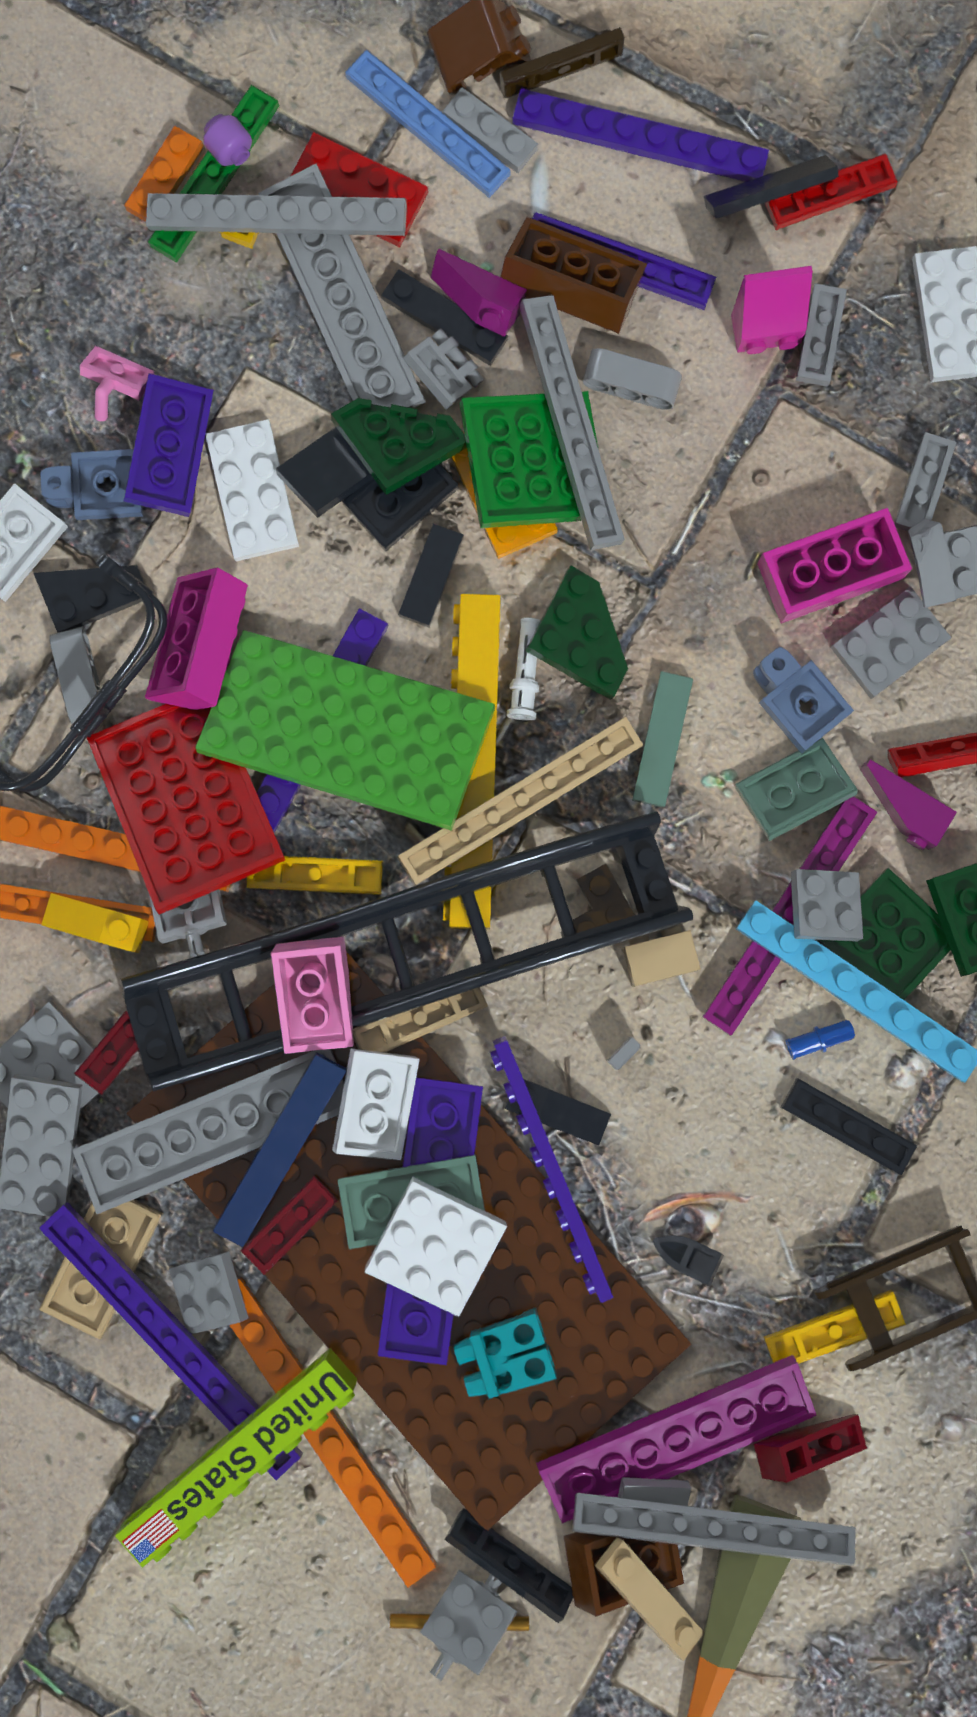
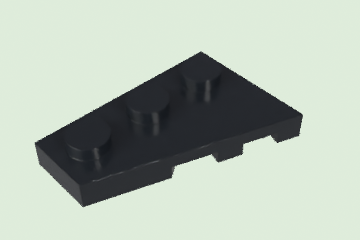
M137 565L122 566L146 585L140 568ZM101 568L33 573L57 633L85 626L143 602L138 595L130 592Z

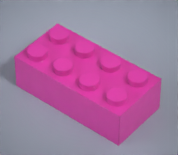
M888 508L764 552L757 563L781 624L902 580L912 570Z

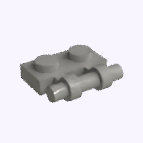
M439 329L432 336L434 341L429 336L409 351L403 359L447 410L465 396L472 386L474 388L477 387L484 379L476 370L478 366L473 360L468 361L457 348L459 345L453 337L449 338L442 329Z

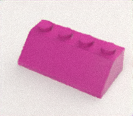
M218 567L177 578L167 614V629L158 647L145 694L146 699L194 710L216 707L225 671L230 663L229 656L233 640L237 636V625L241 610L245 605L248 584Z

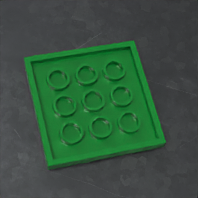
M581 391L597 443L588 391ZM545 393L462 398L459 405L480 528L582 521Z

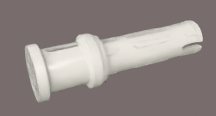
M522 618L520 621L521 629L516 677L512 679L509 686L510 690H512L511 708L507 710V717L516 720L531 721L536 719L534 701L535 693L539 692L538 682L535 681L537 657L525 651L541 621L535 618Z

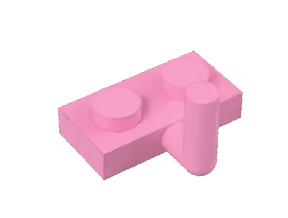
M95 346L80 364L81 376L100 383L95 390V419L98 421L107 420L108 395L113 389L140 400L145 392L148 374H154V371Z

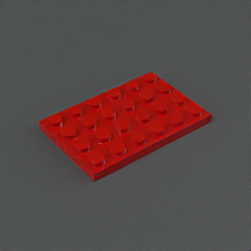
M164 704L94 733L91 737H87L155 910L159 915L286 861L247 769L199 754L195 749L212 707L194 710Z

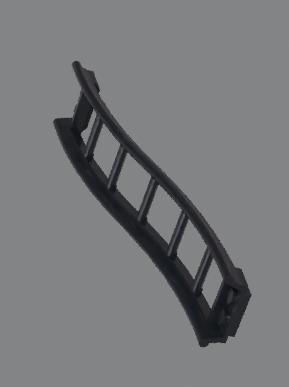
M657 811L576 834L483 863L269 935L121 978L125 1008L147 1081L151 1084L152 1090L156 1091L284 1051L281 1029L252 1037L233 974L235 970L272 959L271 952L275 945L279 943L342 937L380 924L399 978L400 991L352 1006V1027L354 1029L559 961L692 921V910L689 907L677 905L654 836L661 823L659 813ZM616 848L638 914L577 933L555 867ZM540 871L542 877L545 878L562 930L560 932L562 938L495 959L474 892ZM460 897L477 944L481 964L415 985L394 919ZM219 975L239 1042L187 1058L168 990Z

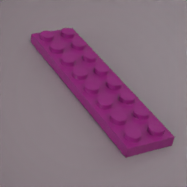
M791 1355L536 1464L563 1524L573 1520L576 1493L618 1498L622 1478L667 1480L817 1416L798 1362L794 1355Z

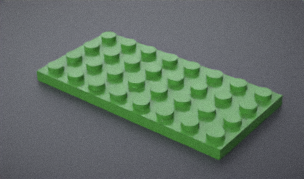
M243 630L223 678L217 705L211 708L195 749L199 754L452 831L493 717L495 704Z

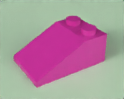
M812 266L744 275L731 314L737 353L758 354L767 348L774 347L787 350L801 344L807 330L813 273Z

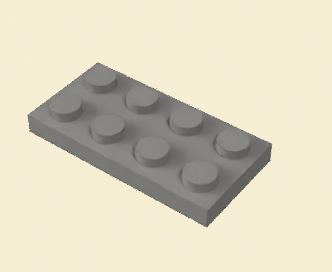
M15 1074L11 1078L0 1173V1209L51 1217L66 1202L69 1203L74 1162L72 1150L76 1146L83 1085Z

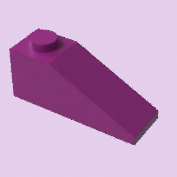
M438 249L436 252L430 278L475 323L505 337L520 315L521 310L519 306L525 298L527 290L442 249Z
M871 759L864 763L860 771L899 832L907 836L906 841L920 850L925 848L929 850L936 847L957 812Z

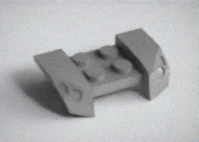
M927 518L908 530L924 608L957 601V598L977 594V525L943 532L940 522H934Z

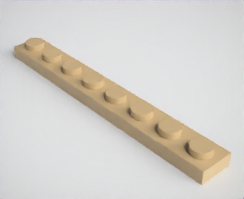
M624 717L457 819L452 831L443 828L398 855L397 858L414 886L639 749L643 746V743L627 717Z

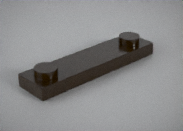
M621 27L612 31L603 30L593 38L528 62L509 65L500 72V90L503 97H512L519 94L521 88L530 90L622 56L625 37Z

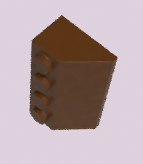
M526 217L505 256L501 278L526 289V298L553 295L557 310L619 334L629 314L647 263Z

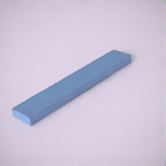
M365 50L345 72L346 79L487 197L490 198L510 176L511 170L368 50Z

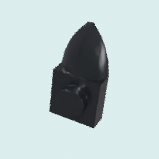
M668 1235L654 1238L653 1240L657 1252L668 1265L686 1276L709 1287L711 1286L724 1257L722 1253L683 1236Z

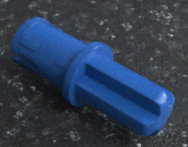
M845 1020L821 1029L818 1026L813 1027L814 1031L786 1039V1045L791 1058L794 1060L819 1050L824 1053L828 1047L854 1039L855 1032L850 1021Z

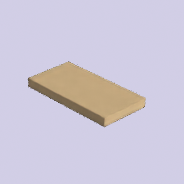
M133 1199L99 1214H96L91 1203L84 1220L135 1273L163 1213ZM66 1257L39 1308L40 1311L99 1340L103 1338L116 1311Z

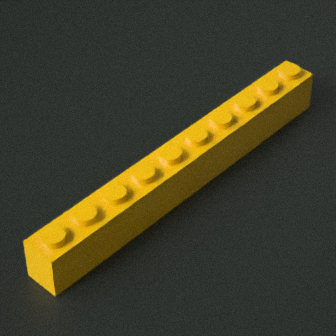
M460 594V604H454L453 624H459V637L453 636L452 656H458V669H452L451 689H457L459 694L495 704L493 717L456 820L494 797L500 595ZM493 838L453 862L451 867H445L444 876L492 861ZM491 887L474 892L486 930H490ZM460 897L444 902L443 921H449L450 929H471L464 904L461 903Z

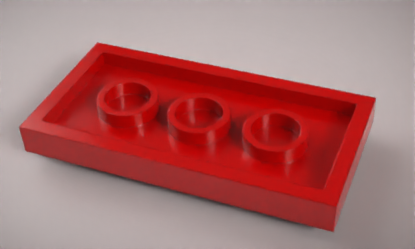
M313 132L290 177L317 164L332 197L405 198L407 202L405 236L374 235L395 246L401 247L429 193L428 186Z

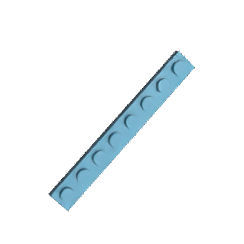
M755 900L736 927V930L959 1081L965 1083L977 1066V1049L816 940L795 939L794 926Z

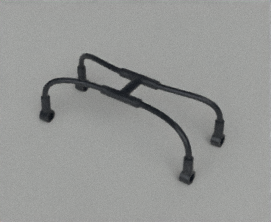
M105 553L95 564L130 592L138 595L145 605L146 623L142 635L120 669L111 680L108 679L104 683L102 688H100L98 693L81 712V715L70 726L71 731L35 771L25 778L16 781L10 777V773L0 766V791L18 790L31 792L50 783L70 761L85 739L91 737L112 711L116 703L126 693L127 686L149 661L163 640L168 622L163 604L153 595L154 591L124 567L118 565ZM156 609L159 615L158 630L149 647L136 662L152 634ZM60 758V760L56 763V765H55L44 777H42L41 779H39V778H40L43 774H45V773L54 765V763Z

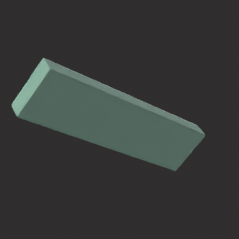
M660 672L632 801L665 808L693 678Z

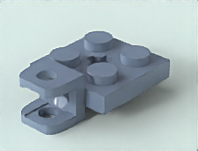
M133 449L71 453L72 468L70 465L53 466L43 469L40 473L41 493L46 498L48 505L54 508H74L76 520L143 516L141 505L123 501ZM110 477L111 482L116 483L110 492H104L102 488H98L99 484L104 483V478Z
M778 647L753 670L756 681L768 694L759 704L801 754L854 711L812 660L801 668L796 659L782 647ZM799 700H802L804 703L811 701L813 706L810 710L813 714L809 715L808 713L801 712Z

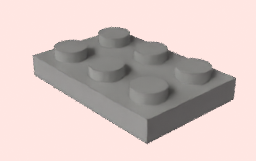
M910 586L833 644L831 649L872 699L952 637L928 607H923L922 600Z

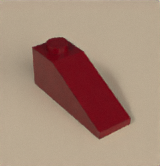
M858 1414L782 1432L754 1444L762 1479L786 1483L867 1449Z

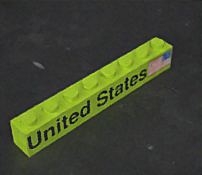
M329 1348L123 1521L115 1537L142 1568L152 1559L155 1562L160 1561L171 1550V1543L177 1538H180L182 1541L188 1538L198 1527L196 1523L204 1516L207 1519L213 1517L223 1507L224 1503L222 1501L230 1494L233 1497L238 1496L249 1485L250 1481L248 1479L256 1472L259 1475L267 1472L276 1462L274 1457L283 1450L286 1453L292 1451L301 1442V1435L309 1428L312 1431L317 1430L328 1419L327 1413L335 1406L338 1409L346 1406L355 1396L353 1391L358 1379L334 1351Z

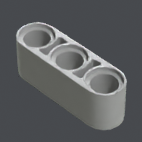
M596 348L591 351L582 382L586 387L598 392L658 409L669 410L674 407L682 374L666 366L606 349Z
M83 627L52 634L49 637L71 724L81 715V712L101 688L90 643Z

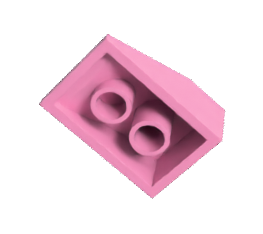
M344 937L276 944L271 952L284 1054L353 1047L349 970Z

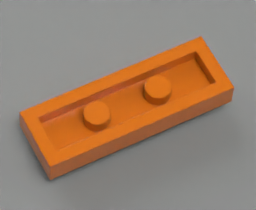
M174 125L125 203L126 210L146 222L148 193L175 194L204 148L202 141Z

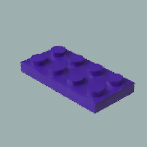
M148 374L124 502L186 517L190 516L214 390Z

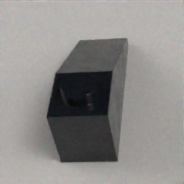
M524 1079L542 1124L600 1145L611 1113ZM508 1098L505 1109L519 1115L522 1114L518 1102L510 1103Z

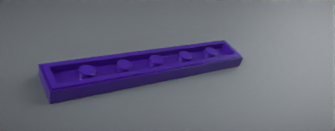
M534 212L532 219L647 263L639 285L640 288L705 310L716 281V276Z

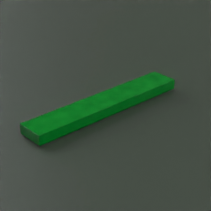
M253 85L249 87L231 114L240 121L252 138L249 152L279 108L278 100ZM207 151L179 194L222 195L241 165H220L212 154ZM155 230L148 240V244L151 248L177 263L197 231Z

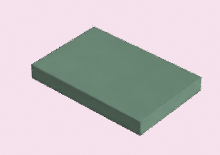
M823 738L815 742L802 754L798 750L735 784L737 792L769 841L857 795L858 791Z

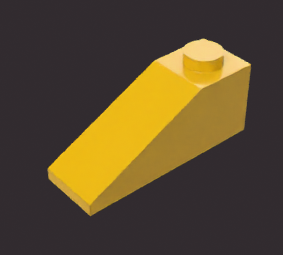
M51 893L41 925L130 952L140 953L149 921Z

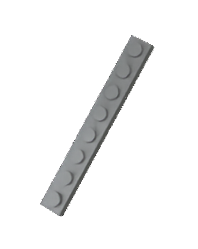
M148 193L146 227L149 230L405 236L407 202L405 198Z
M554 296L523 299L519 307L590 550L621 545L625 540Z
M584 1493L575 1494L573 1532L849 1566L855 1565L856 1527Z

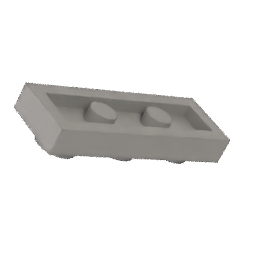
M463 87L442 111L451 121L516 173L522 170L538 150L537 142Z
M814 284L808 311L807 330L803 338L796 381L828 387L831 380L847 289Z
M927 432L923 434L894 523L896 528L908 531L927 518L932 521L957 442Z

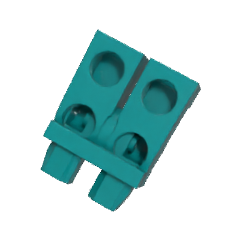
M536 1308L527 1310L523 1314L488 1325L482 1329L473 1330L469 1338L454 1345L453 1348L459 1365L477 1360L480 1369L479 1372L464 1376V1383L469 1397L488 1394L490 1399L499 1396V1394L509 1393L557 1379V1371L548 1344L545 1342L546 1337Z

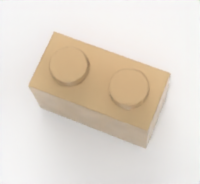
M681 926L661 931V938L649 940L647 934L630 939V946L622 949L632 987L701 970L691 930L682 932Z

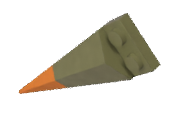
M735 1494L729 1509L730 1512L801 1520V1517ZM719 1550L687 1717H712L791 1558Z

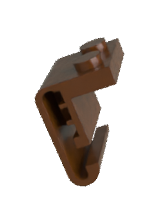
M470 0L427 31V36L449 94H457L462 87L467 90L464 80L472 74L474 79L480 82L507 63L510 65L514 63L522 64L531 60L529 55L531 46L526 37L521 33L519 27L521 19L517 10L512 5L508 6L501 0Z

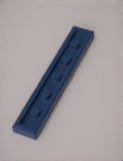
M317 1052L315 1053L214 1225V1233L244 1247L345 1075V1067Z

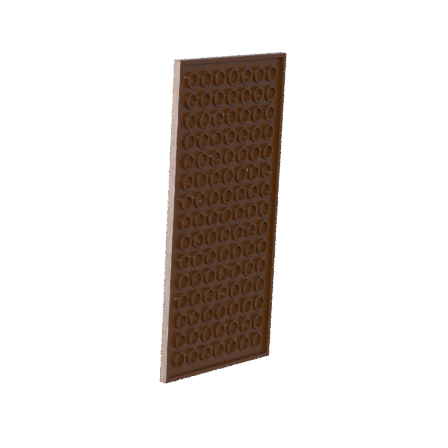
M346 951L351 1007L385 996ZM275 983L244 1009L253 1038L281 1029ZM234 1021L229 1022L191 1057L238 1043ZM422 1036L385 1052L419 1058L416 1075L418 1078L462 1083ZM354 1039L353 1047L331 1049L336 1062L345 1067L346 1071L350 1049H358ZM284 1051L170 1087L156 1091L152 1090L126 1114L136 1124L312 1051L284 1054ZM481 1104L474 1155H476L484 1208L485 1212L506 1221L507 1228L459 1316L453 1314L447 1365L378 1356L387 1283L365 1273V1266L376 1245L353 1249L348 1247L338 1178L403 1167L409 1119L401 1160L336 1154L332 1151L338 1121L337 1115L313 1127L245 1245L314 1176L339 1199L265 1275L327 1348H331L358 1379V1384L474 1519L486 1530H489L543 1481L536 1463L584 1443L691 1345V1342L581 1218L614 1298L600 1303L597 1293L589 1294L582 1277L588 1271L584 1261L576 1263L569 1243L575 1241L570 1229L563 1231L556 1211L562 1208L557 1197L550 1200L543 1183L546 1177ZM259 1148L183 1179L217 1220ZM536 1308L546 1337L545 1342L548 1344L557 1371V1379L509 1393L499 1394V1396L490 1399L488 1394L469 1397L464 1383V1376L479 1372L480 1369L477 1360L459 1365L454 1352V1345L469 1338L473 1330L482 1329L488 1325L523 1314L527 1310Z

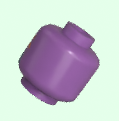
M219 114L208 121L204 127L203 142L216 161L223 166H231L233 164L239 166L243 164L250 156L249 149L252 144V138L245 127L232 115Z

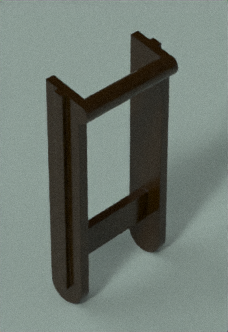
M961 1225L953 1227L827 1282L824 1286L815 1290L814 1293L817 1299L828 1298L847 1290L872 1348L847 1360L845 1365L848 1371L869 1367L977 1319V1280L959 1241L971 1235L969 1229H963ZM947 1246L972 1305L891 1340L866 1281Z

